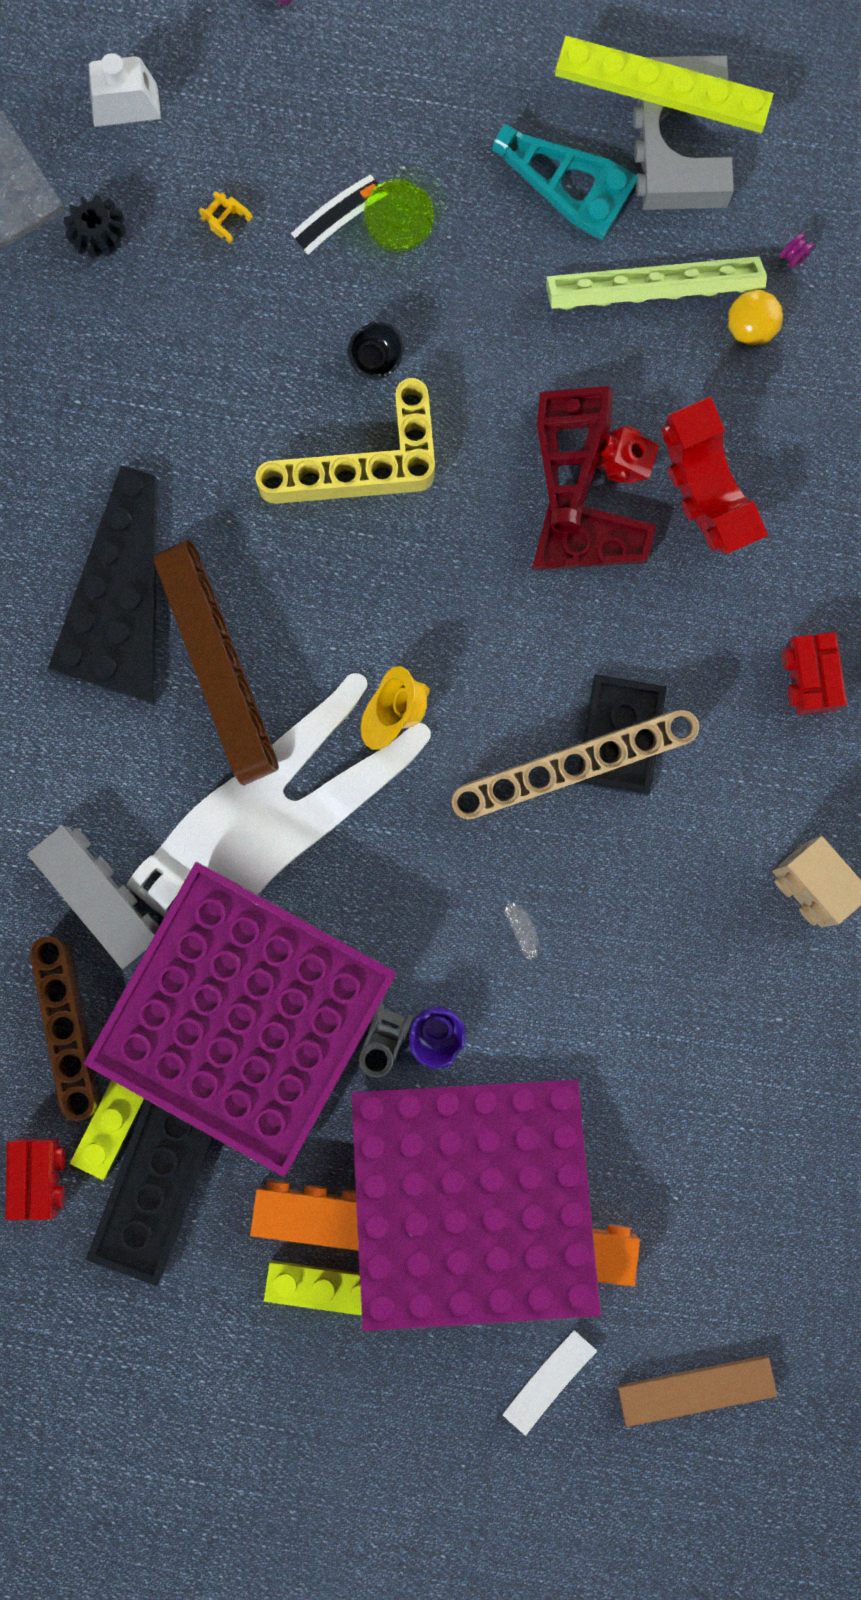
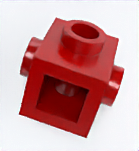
M622 426L620 429L608 432L605 435L606 441L602 451H600V458L596 468L606 472V476L610 480L619 483L627 482L632 484L650 479L659 444L641 436V431L636 428Z

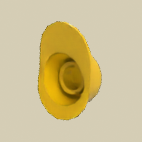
M402 666L392 667L386 672L380 686L363 713L360 726L361 737L365 745L373 750H381L389 746L398 736L401 729L414 727L425 716L427 696L430 688L426 684L413 680L409 671Z

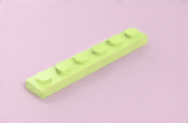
M758 256L547 276V292L551 309H572L576 306H607L611 303L627 301L640 303L649 299L659 298L679 299L682 296L691 295L713 296L717 293L733 291L745 293L754 289H765L767 274Z

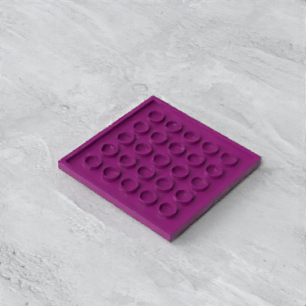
M195 862L87 1056L84 1065L285 1177L397 972L207 866Z
M578 1080L351 1092L362 1332L601 1316Z

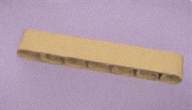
M676 710L464 784L454 791L451 799L452 808L459 817L464 819H474L687 744L698 735L699 722L695 715L684 710ZM678 716L685 718L689 726L688 732L680 738H677L671 732V723ZM642 729H648L654 739L653 744L647 750H641L635 744L636 734ZM612 741L617 745L619 753L614 761L606 763L600 757V747L605 742ZM571 754L580 755L584 763L581 772L575 775L568 774L564 769V761ZM542 766L548 771V781L542 787H534L529 782V772L534 767ZM500 779H508L513 783V794L507 799H498L493 794V786ZM467 791L474 792L479 798L477 808L470 812L463 811L457 804L458 797Z

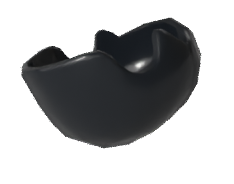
M371 321L369 324L356 330L351 336L347 348L350 366L360 377L371 380H379L391 375L399 367L404 353L401 335L392 325L380 321Z

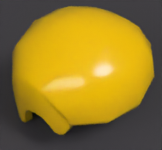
M763 290L743 293L733 302L729 309V330L735 339L748 346L767 344L781 330L783 322L781 304L774 295Z

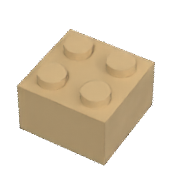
M823 836L803 843L772 870L777 877L775 880L777 887L787 897L792 895L802 905L799 909L801 914L813 926L816 924L820 927L839 925L861 906L860 878Z

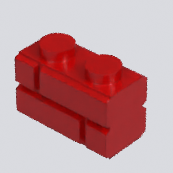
M831 632L792 638L786 644L787 648L782 650V663L785 671L790 670L792 684L787 687V697L789 705L796 707V714L799 716L833 712L846 707L847 699L837 633Z
M16 1138L7 1141L5 1220H50L58 1216V1210H63L65 1205V1187L59 1186V1171L65 1169L66 1150L65 1147H59L60 1138Z

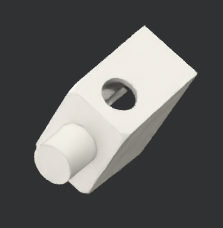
M110 53L105 55L102 60L89 63L90 95L95 127L161 119L157 83L141 58L136 56L121 58L117 54Z

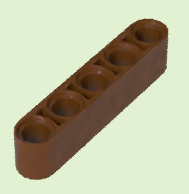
M51 936L42 937L33 943L30 950V959L59 1106L62 1114L67 1119L82 1121L94 1116L101 1102V1095L96 1071L84 1065L91 1051V1045L73 954L70 945L65 940ZM53 943L58 947L59 957L53 964H48L43 957V952L49 944ZM58 980L62 981L66 986V995L61 1001H56L51 995V987ZM65 1017L69 1018L74 1025V1031L67 1039L62 1037L58 1031V1024ZM72 1054L81 1061V1070L76 1076L69 1074L65 1068V1062ZM77 1092L85 1094L89 1100V1107L85 1113L78 1112L73 1106V1098Z

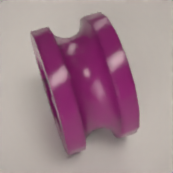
M800 233L790 241L779 255L782 260H789L788 267L791 270L799 266L816 247L813 242L807 243L805 241L807 236L804 233Z

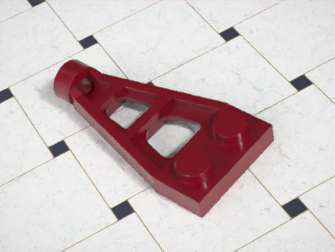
M610 386L540 392L537 429L552 511L551 529L556 532L570 534L580 530L582 507L600 458V452L606 441L605 435L608 434L611 426L613 391ZM588 428L589 432L585 444L580 451L560 452L557 434L560 430ZM581 464L576 485L559 486V466Z

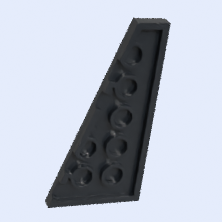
M121 465L48 669L52 672L154 705V635L156 627L154 556L157 554L158 480L154 475Z

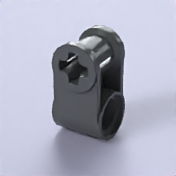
M380 1003L370 1022L367 1031L368 1035L360 1053V1068L365 1074L378 1078L389 1073L399 1048H402L414 1017L413 1015L408 1014L405 1017L385 1009L384 1004ZM386 1021L388 1023L398 1026L399 1028L395 1029L393 1027L382 1024L381 1022ZM375 1049L383 1051L388 1059L386 1067L379 1072L368 1069L365 1062L367 1054Z

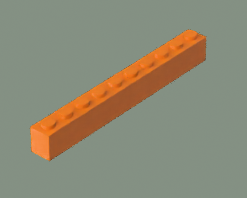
M267 1180L266 1186L260 1185L256 1189L250 1232L251 1237L359 1251L356 1190H343L342 1195L327 1194V1187L305 1185L303 1191L289 1189V1182L279 1180ZM608 1224L607 1230L592 1228L597 1281L635 1287L640 1239L636 1234L630 1233L631 1228L627 1226Z

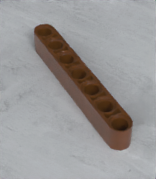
M186 539L155 554L154 562L231 769L238 782L245 786L278 771L279 764L202 559L194 544L189 539Z

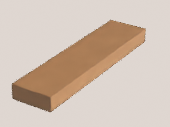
M767 1355L617 1385L626 1427L777 1397L770 1359Z

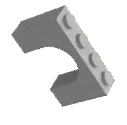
M727 56L645 57L728 80ZM638 99V106H634L633 127L634 129H639L640 140L635 141L634 155L635 162H641V173H637L636 195L642 196L643 210L727 208L734 192L732 157L691 158L674 152L664 142L659 130V124L667 115L677 110Z

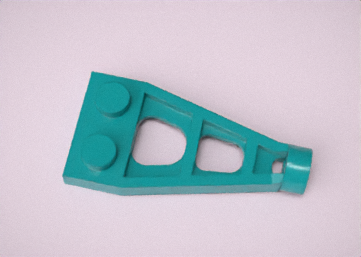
M504 124L500 129L492 146L493 152L504 157V160L567 220L601 241L606 237L636 187L637 175L609 159L524 135L507 124ZM514 144L518 146L516 151L511 150ZM537 154H543L559 161L560 166L552 179L544 178L531 167V162ZM578 170L594 177L595 183L583 201L574 200L563 190L561 180L567 171Z

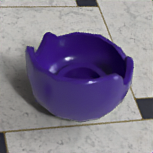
M442 1006L424 1009L414 1018L410 1025L409 1046L411 1053L420 1064L435 1069L452 1065L456 1055L465 1046L464 1023L455 1011Z

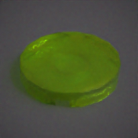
M390 179L377 185L372 190L364 206V225L370 238L381 248L393 252H408L421 246L430 236L435 219L434 205L424 189L421 187L419 189L417 186L412 185L411 181L405 179Z

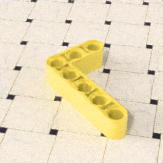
M409 378L403 380L396 389V412L400 450L265 462L259 466L255 476L262 498L269 503L278 504L419 492L428 489L434 481L435 460L429 395L426 385L418 379ZM409 395H416L421 399V402L411 406L405 404L403 399ZM411 430H420L424 433V437L421 440L412 441L406 437V434ZM420 464L425 466L428 471L422 476H414L409 472V469L413 465ZM384 467L392 473L386 479H378L374 477L373 472L377 468ZM345 470L351 471L356 475L350 482H341L336 477ZM309 473L319 477L318 481L310 486L300 482L302 477ZM275 476L283 480L281 485L274 489L264 486L266 480L270 477Z

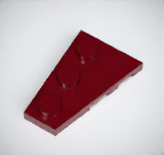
M549 501L531 571L646 564L656 525L582 507L580 530L570 534L559 533L551 529L552 511Z

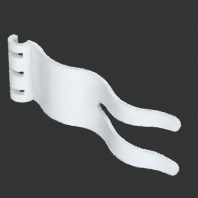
M358 673L348 675L331 696L272 745L279 764L278 771L245 786L241 785L234 776L209 794L183 818L154 855L148 857L137 868L126 887L161 916L165 917L194 863L199 862L258 895L288 864L333 830L403 771L429 742L431 736L430 729L423 723H418L414 727L408 728L389 746L350 767L298 801L289 800L284 795V788L333 731L348 717L367 689V680L363 675ZM157 871L161 876L147 891L143 888V885Z

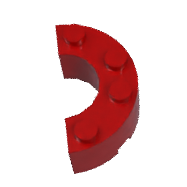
M710 396L671 413L667 418L666 425L661 428L672 464L667 468L673 485L680 487L684 497L681 503L686 517L690 521L695 519L705 535L710 549L728 554L769 536L755 502L743 495L730 472L723 448L725 429L712 397Z

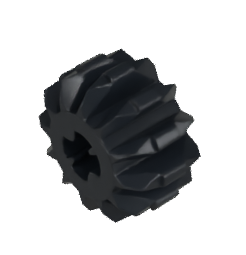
M96 193L92 201L88 202L81 195V205L78 207L69 204L71 215L64 217V225L68 229L65 234L69 243L74 244L76 252L80 255L88 252L89 257L95 260L98 252L102 251L109 258V248L120 249L121 242L119 238L126 236L123 213L116 209L115 203L110 198L103 202L101 196Z

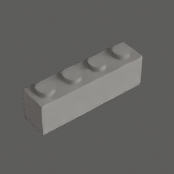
M61 825L27 855L121 969L130 970L141 961L159 928V924L149 913L142 916L134 905L138 902L137 898L124 884L120 888L110 877L115 872L101 856L95 859L87 850L91 843L78 828L72 831L70 828Z

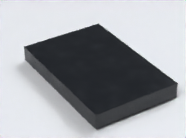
M594 674L583 742L662 715L667 686ZM648 729L640 730L635 737V744L641 750L650 748L654 741L653 735ZM608 741L600 747L599 753L601 759L608 763L617 758L619 751L614 742ZM656 755L579 781L577 784L649 796ZM581 756L579 761L578 773L581 772L584 765Z

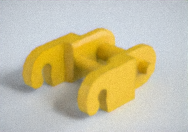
M214 191L213 196L215 200L206 210L199 208L200 218L202 221L207 220L210 229L220 238L225 237V240L230 244L233 241V237L221 226L224 219L230 213H237L241 217L244 214L245 219L250 222L253 216L248 209L230 196L227 200L224 193L220 194ZM222 205L226 210L217 219L212 214Z

